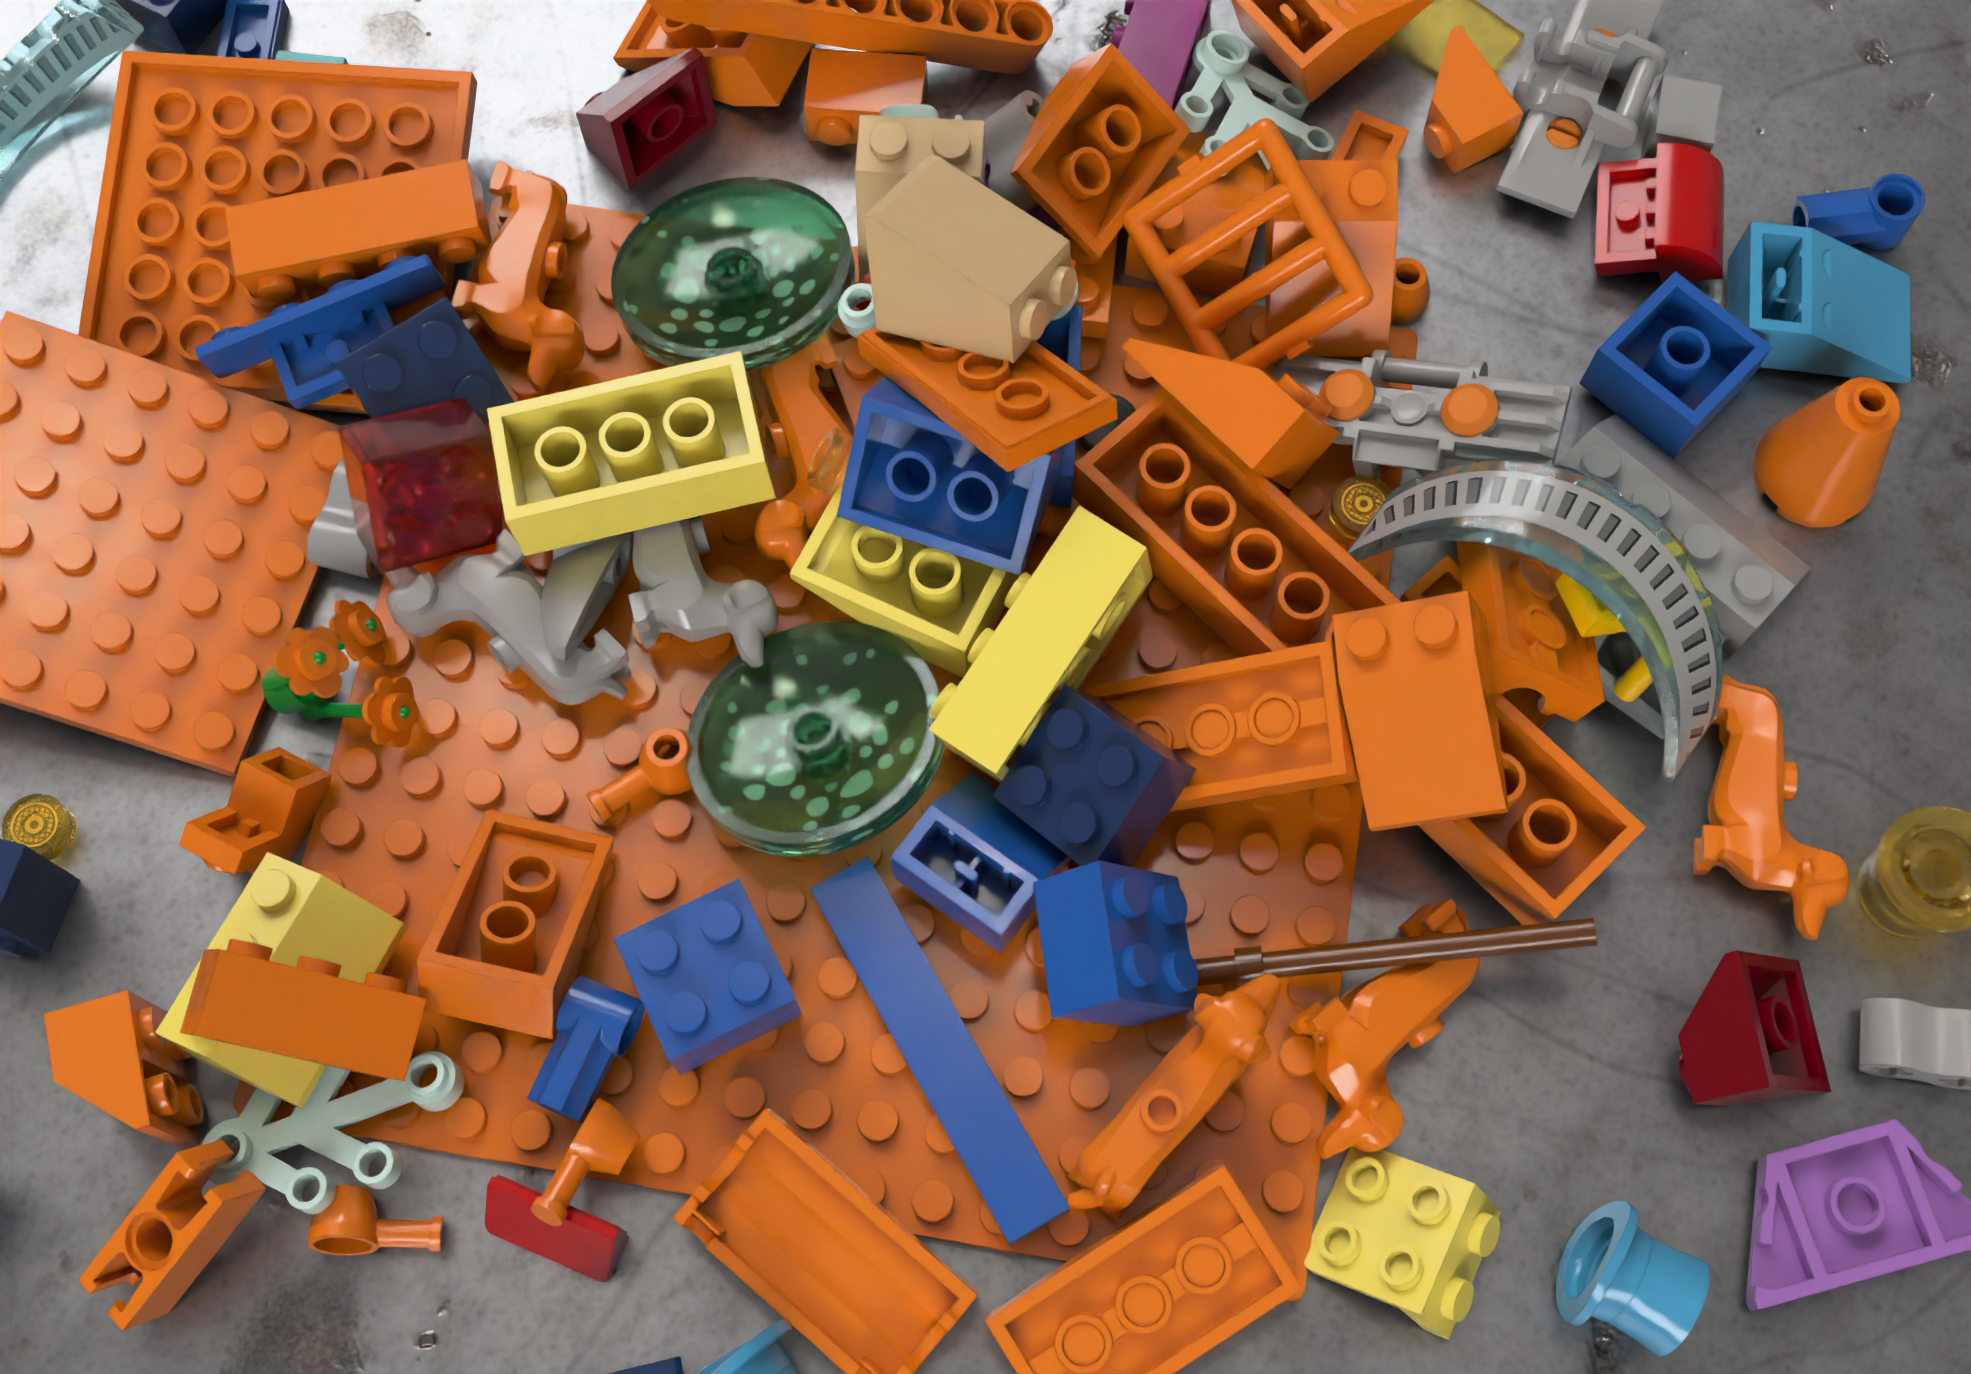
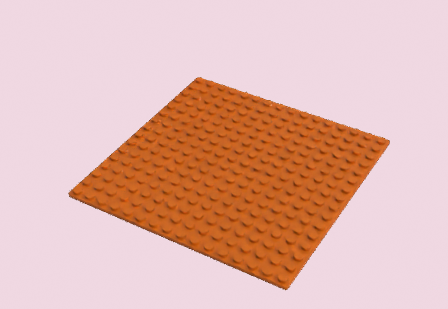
M498 195L493 198L487 216L491 241H493L504 222H500L498 217L502 203V196ZM567 203L565 209L567 214L566 229L562 243H565L567 247L566 270L561 279L551 278L543 304L549 309L562 310L569 314L581 327L584 333L585 353L579 366L574 370L557 371L545 390L538 392L534 390L532 384L527 379V367L531 351L499 347L489 333L483 329L473 338L514 402L741 351L751 388L763 411L759 423L776 498L701 515L710 552L698 556L703 570L713 581L735 584L746 579L755 580L766 587L772 594L777 606L778 624L774 632L764 637L763 665L751 667L744 662L730 633H723L701 641L689 642L669 632H663L659 634L655 645L644 649L628 597L629 594L641 591L633 566L632 547L630 563L622 582L582 641L586 647L592 650L595 647L594 635L604 628L628 652L629 662L626 665L631 669L632 678L622 683L628 693L624 700L602 692L581 704L567 705L548 696L520 667L513 673L507 672L496 661L486 645L493 638L475 622L468 620L453 621L426 637L413 636L403 631L394 622L388 608L387 597L393 588L386 574H384L374 613L381 620L387 636L386 643L382 645L386 654L385 660L377 666L369 665L364 659L359 661L348 703L363 704L366 697L374 694V684L380 677H389L391 679L406 677L413 685V698L419 709V717L411 728V738L408 744L402 748L391 747L388 743H374L371 738L372 726L368 725L364 718H343L328 773L333 776L325 799L315 814L301 866L325 876L403 922L408 927L383 970L382 975L408 981L405 994L420 997L417 958L487 809L614 838V847L576 979L580 975L586 976L640 1000L641 998L613 938L739 878L803 1015L680 1075L669 1062L645 1009L640 1027L632 1044L622 1057H615L596 1097V1100L600 1098L619 1110L640 1134V1137L619 1175L588 1171L585 1176L586 1178L691 1196L696 1188L723 1162L733 1149L735 1142L751 1126L762 1111L771 1108L915 1236L1067 1262L1182 1186L1195 1181L1208 1172L1210 1168L1221 1162L1230 1173L1303 1288L1285 1301L1294 1302L1300 1299L1306 1287L1308 1268L1304 1265V1261L1311 1245L1321 1156L1317 1153L1315 1146L1319 1134L1325 1127L1329 1091L1318 1079L1315 1072V1042L1312 1035L1297 1034L1288 1024L1315 1001H1318L1324 1007L1333 998H1339L1340 1000L1343 971L1277 978L1281 984L1280 992L1263 1034L1272 1051L1271 1057L1265 1062L1248 1064L1244 1072L1228 1088L1209 1113L1159 1164L1141 1189L1140 1195L1117 1222L1099 1207L1077 1209L1069 1205L1070 1211L1009 1246L818 907L810 888L867 856L869 857L1067 1203L1069 1193L1079 1190L1066 1178L1076 1166L1079 1155L1114 1120L1134 1092L1196 1023V1020L1193 1018L1194 1011L1135 1027L1052 1018L1036 908L1002 954H1000L894 878L891 856L933 802L971 772L995 789L1000 785L998 781L947 749L929 731V728L935 721V719L930 717L931 702L936 701L949 683L958 686L963 677L909 654L791 579L789 574L791 570L783 560L766 559L758 550L754 537V523L760 511L772 501L780 500L787 496L795 487V482L786 459L775 461L768 446L765 426L773 422L765 401L764 386L760 377L761 370L780 354L790 351L795 331L804 332L807 342L813 340L817 335L827 332L831 345L854 338L847 332L839 317L838 302L848 287L859 283L858 246L771 234L768 243L764 247H758L752 241V235L755 231ZM664 233L667 237L665 240H658L657 235ZM690 238L694 241L695 248L692 251H686L682 248L681 243L684 239ZM818 247L824 248L826 257L820 262H815L813 258L814 250ZM776 248L782 249V256L779 259H774L773 251ZM485 252L476 254L469 281L480 284L478 266ZM765 252L769 258L767 272L761 276L749 274L744 268V262L755 253ZM700 253L710 256L713 259V268L705 274L696 271L691 265V258L694 255ZM727 257L737 258L738 266L735 270L726 268L724 260ZM836 257L843 258V262L840 265H835L833 261ZM791 261L796 262L797 273L794 276L788 274L787 266ZM671 266L677 271V275L671 280H664L661 278L663 268ZM773 271L780 273V278L777 281H773L771 278ZM707 278L715 280V283L710 288H706L704 285V280ZM688 281H695L699 288V300L692 308L683 307L673 300V295L677 289ZM785 284L795 285L796 292L792 299L786 302H779L775 299V292L779 287ZM812 284H818L819 288L814 297L811 299H804L802 297L803 291ZM1112 284L1106 339L1081 336L1079 373L1110 395L1124 399L1136 411L1163 386L1121 348L1129 337L1196 354L1199 353L1163 292ZM1195 297L1200 307L1214 300ZM796 302V307L793 310L785 311L786 306ZM1250 305L1213 329L1231 360L1265 340V307ZM857 307L852 309L853 311H861ZM630 309L637 312V317L634 320H629L627 317V311ZM676 313H682L688 317V322L684 325H678L671 321V317ZM704 314H711L714 320L706 323L700 321V317ZM773 314L770 321L764 324L757 322L761 316ZM824 319L821 325L814 326L817 320ZM736 322H746L748 326L740 336L725 337L720 333L723 327ZM792 322L787 329L782 330L783 324ZM699 326H706L713 329L715 335L713 338H704L695 333L694 329ZM1390 326L1388 351H1390L1391 357L1416 360L1418 344L1416 333L1408 328ZM671 328L676 331L677 337L669 340L663 338L659 331ZM758 332L766 333L765 338L759 343L749 342V338L753 334ZM782 345L786 346V348L781 353H774L777 347ZM708 346H719L718 351L714 354H709L705 350ZM665 358H673V359L677 360L678 362H677V363H668V362H666L664 359H665ZM767 358V361H766V362H764V363H760V362H759L761 359ZM1341 359L1358 362L1363 361V359ZM1275 363L1262 371L1271 376ZM1388 382L1387 388L1412 390L1413 385ZM836 386L835 391L826 393L819 389L853 438L854 432ZM1117 402V406L1124 410L1128 418L1130 416L1128 409L1123 404ZM1115 420L1109 423L1112 427L1115 425ZM489 423L415 468L390 557H398L412 565L420 574L427 571L433 577L452 560L463 554H490L496 551V537L504 528L513 536L505 521ZM1084 436L1077 438L1075 441L1074 464L1096 446ZM1331 443L1291 489L1269 478L1267 479L1348 553L1369 524L1356 523L1345 515L1341 505L1344 492L1354 484H1371L1383 493L1387 503L1400 494L1403 468L1379 465L1381 475L1378 483L1358 480L1352 461L1353 446ZM1358 485L1351 488L1344 497L1345 511L1352 519L1359 522H1371L1373 519L1370 520V518H1374L1372 515L1374 513L1377 514L1375 510H1380L1377 507L1384 505L1382 495L1375 488L1367 485ZM1361 495L1370 497L1373 507L1367 512L1359 511L1355 506L1356 498ZM1072 497L1071 508H1059H1061V513L1071 518L1077 507L1083 506ZM1361 500L1359 503L1363 508L1368 506L1366 500ZM1040 532L1037 533L1022 573L1027 572L1030 575L1034 573L1055 542V537L1050 534L1045 536ZM1395 532L1348 553L1387 589L1389 588ZM553 550L528 555L522 561L533 573V578L544 587L553 559ZM1153 574L1152 580L1078 690L1082 691L1081 688L1240 658V656ZM1006 606L993 628L994 631L1009 610ZM872 650H876V658L873 660L869 659V653ZM852 654H858L859 658L855 665L847 666L845 664V658ZM806 656L808 665L804 667L799 666L798 658ZM830 687L831 690L827 695L822 696L818 694V689ZM859 690L862 693L863 700L857 705L849 706L843 701V698L851 691ZM784 701L787 705V712L781 717H773L766 713V707L773 702ZM899 702L901 704L900 713L894 717L888 715L889 707ZM732 703L737 708V714L733 716L729 715L727 707ZM804 705L810 709V712L806 715H798L795 712L797 708ZM827 712H836L839 718L836 723L828 724L821 720V715ZM858 714L869 715L873 719L874 728L867 735H854L846 729L848 721ZM798 719L804 723V735L794 742L785 740L780 733L781 726L788 721ZM734 727L743 728L745 730L743 739L738 743H731L728 739L730 729ZM881 727H886L889 731L890 743L886 748L878 747L875 741V735ZM658 729H682L690 733L699 742L705 757V769L699 782L686 792L668 795L650 788L612 812V817L604 822L586 796L590 791L594 789L596 791L600 790L638 766L639 754L643 743ZM771 740L772 748L769 753L759 756L757 751L765 741ZM910 741H916L918 745L916 756L912 758L904 757L903 749ZM666 745L659 750L657 757L664 760L671 759L678 754L680 748L676 745ZM865 749L874 750L875 756L871 760L864 761L862 759V752ZM781 750H787L788 756L786 759L779 761L777 754ZM893 757L897 762L896 768L889 773H883L880 768L881 763L886 758ZM726 764L731 768L728 776H725L719 770L720 767ZM788 765L795 770L797 780L791 789L776 790L767 785L768 777L776 769ZM758 768H766L767 771L764 776L760 778L753 776V772ZM865 774H871L874 777L876 788L869 796L853 802L842 800L846 789L856 779ZM927 775L924 784L919 788H915L917 779ZM1356 781L1168 812L1132 868L1178 877L1180 889L1187 903L1185 923L1190 954L1193 959L1234 955V948L1260 945L1262 952L1346 944L1363 807L1360 782ZM838 786L839 791L835 796L827 794L828 789ZM754 788H762L766 792L764 801L757 805L748 803L743 794ZM805 789L807 795L803 802H793L791 799L792 794L797 790ZM827 801L830 805L828 818L820 822L812 821L808 817L810 807L817 802ZM856 810L863 812V817L852 824L845 823V816L849 812ZM730 811L733 815L732 819L724 820L722 817L723 812ZM810 827L819 828V834L814 838L805 837L804 833ZM822 845L830 846L829 850L821 851L819 848ZM1071 859L1062 872L1080 867V865ZM1237 982L1196 986L1197 995L1205 993L1218 997L1238 989ZM424 1011L411 1060L417 1055L428 1051H437L447 1055L461 1068L464 1075V1088L459 1099L451 1107L438 1112L426 1111L415 1102H410L338 1129V1131L349 1136L556 1172L582 1123L556 1114L527 1099L558 1034L557 1031L552 1040ZM431 1067L422 1075L419 1081L421 1088L427 1087L435 1081L438 1073L437 1067ZM350 1071L335 1099L388 1079ZM241 1080L238 1082L233 1099L234 1110L240 1115L256 1090V1087ZM281 1100L270 1122H276L291 1116L296 1106Z

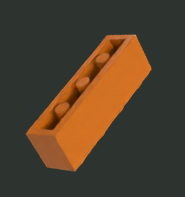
M467 159L224 208L235 277L255 298L267 300L287 299L294 296L297 290L320 285L330 288L341 281L357 280L359 277L373 275L384 271L385 267L393 260L405 256L418 257L427 254L433 262L464 263L475 258L477 253L485 252L492 242L482 185Z

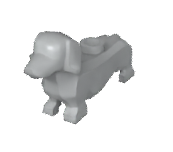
M701 516L634 531L633 566L641 591L629 594L628 597L644 649L655 645L659 634L663 632H669L689 642L701 641L723 633H730L744 662L751 667L763 665L764 637L774 632L778 624L776 602L767 588L755 580L746 579L735 584H724L713 581L706 575L698 556L710 552Z
M505 528L496 537V551L490 554H463L452 560L433 577L427 571L420 574L412 565L398 557H390L382 563L384 572L393 588L387 597L388 608L394 622L403 631L413 636L426 637L453 621H472L482 627L493 638L486 645L496 661L507 672L513 673L520 667L548 696L560 703L567 705L581 704L602 692L622 700L628 692L622 683L632 678L631 669L626 665L629 662L628 652L604 628L594 635L595 647L592 650L581 642L566 662L556 658L550 652L541 619L543 587L533 578V573L522 562L527 556H524L516 539Z

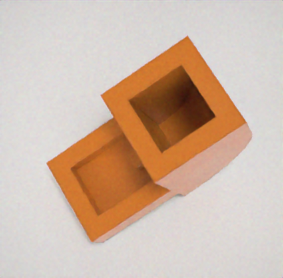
M281 747L241 760L227 806L186 822L179 846L203 858L204 864L209 868L233 875L240 874L246 870L254 874L267 852L291 861L311 831L315 814L325 799L333 775Z

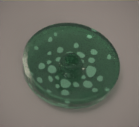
M728 178L686 190L668 199L648 213L628 234L618 251L612 268L611 292L619 318L630 339L640 350L658 362L672 367L741 351L746 371H751L777 363L798 353L819 338L839 316V299L844 291L854 283V253L847 227L841 216L829 202L814 191L776 178Z
M824 621L792 627L764 639L763 665L751 667L738 655L709 684L694 710L687 733L691 749L686 759V767L695 794L710 818L723 832L744 846L759 852L785 857H812L843 851L877 836L902 818L924 794L937 772L945 749V743L929 731V728L935 721V719L930 717V711L940 695L934 676L922 657L909 644L899 637L871 625L846 621Z

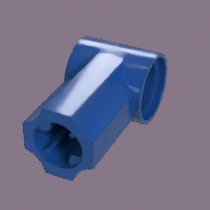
M1888 174L1879 178L1872 187L1797 196L1791 206L1790 226L1813 228L1847 245L1861 243L1864 247L1872 250L1885 251L1896 247L1903 240L1924 207L1925 193L1921 185L1913 178L1903 174Z
M580 975L570 986L560 1006L555 1026L558 1034L527 1099L556 1114L583 1124L615 1057L620 1058L626 1053L637 1034L645 1010L642 1001Z

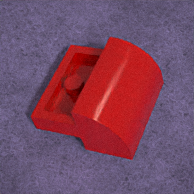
M1657 143L1655 158L1598 163L1595 268L1597 276L1659 271L1660 281L1663 284L1676 271L1689 282L1723 279L1724 171L1720 161L1714 155L1692 145Z

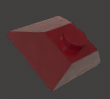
M696 47L621 79L605 92H599L592 96L585 106L576 112L586 147L629 190L717 124L704 56Z
M1739 950L1725 953L1678 1035L1682 1052L1679 1059L1680 1076L1687 1090L1691 1092L1693 1104L1728 1106L1831 1092L1799 960Z

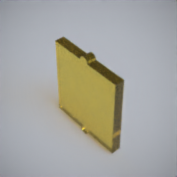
M1435 0L1390 37L1388 45L1437 79L1450 30L1461 25L1497 75L1501 71L1502 62L1523 41L1525 34L1476 0Z

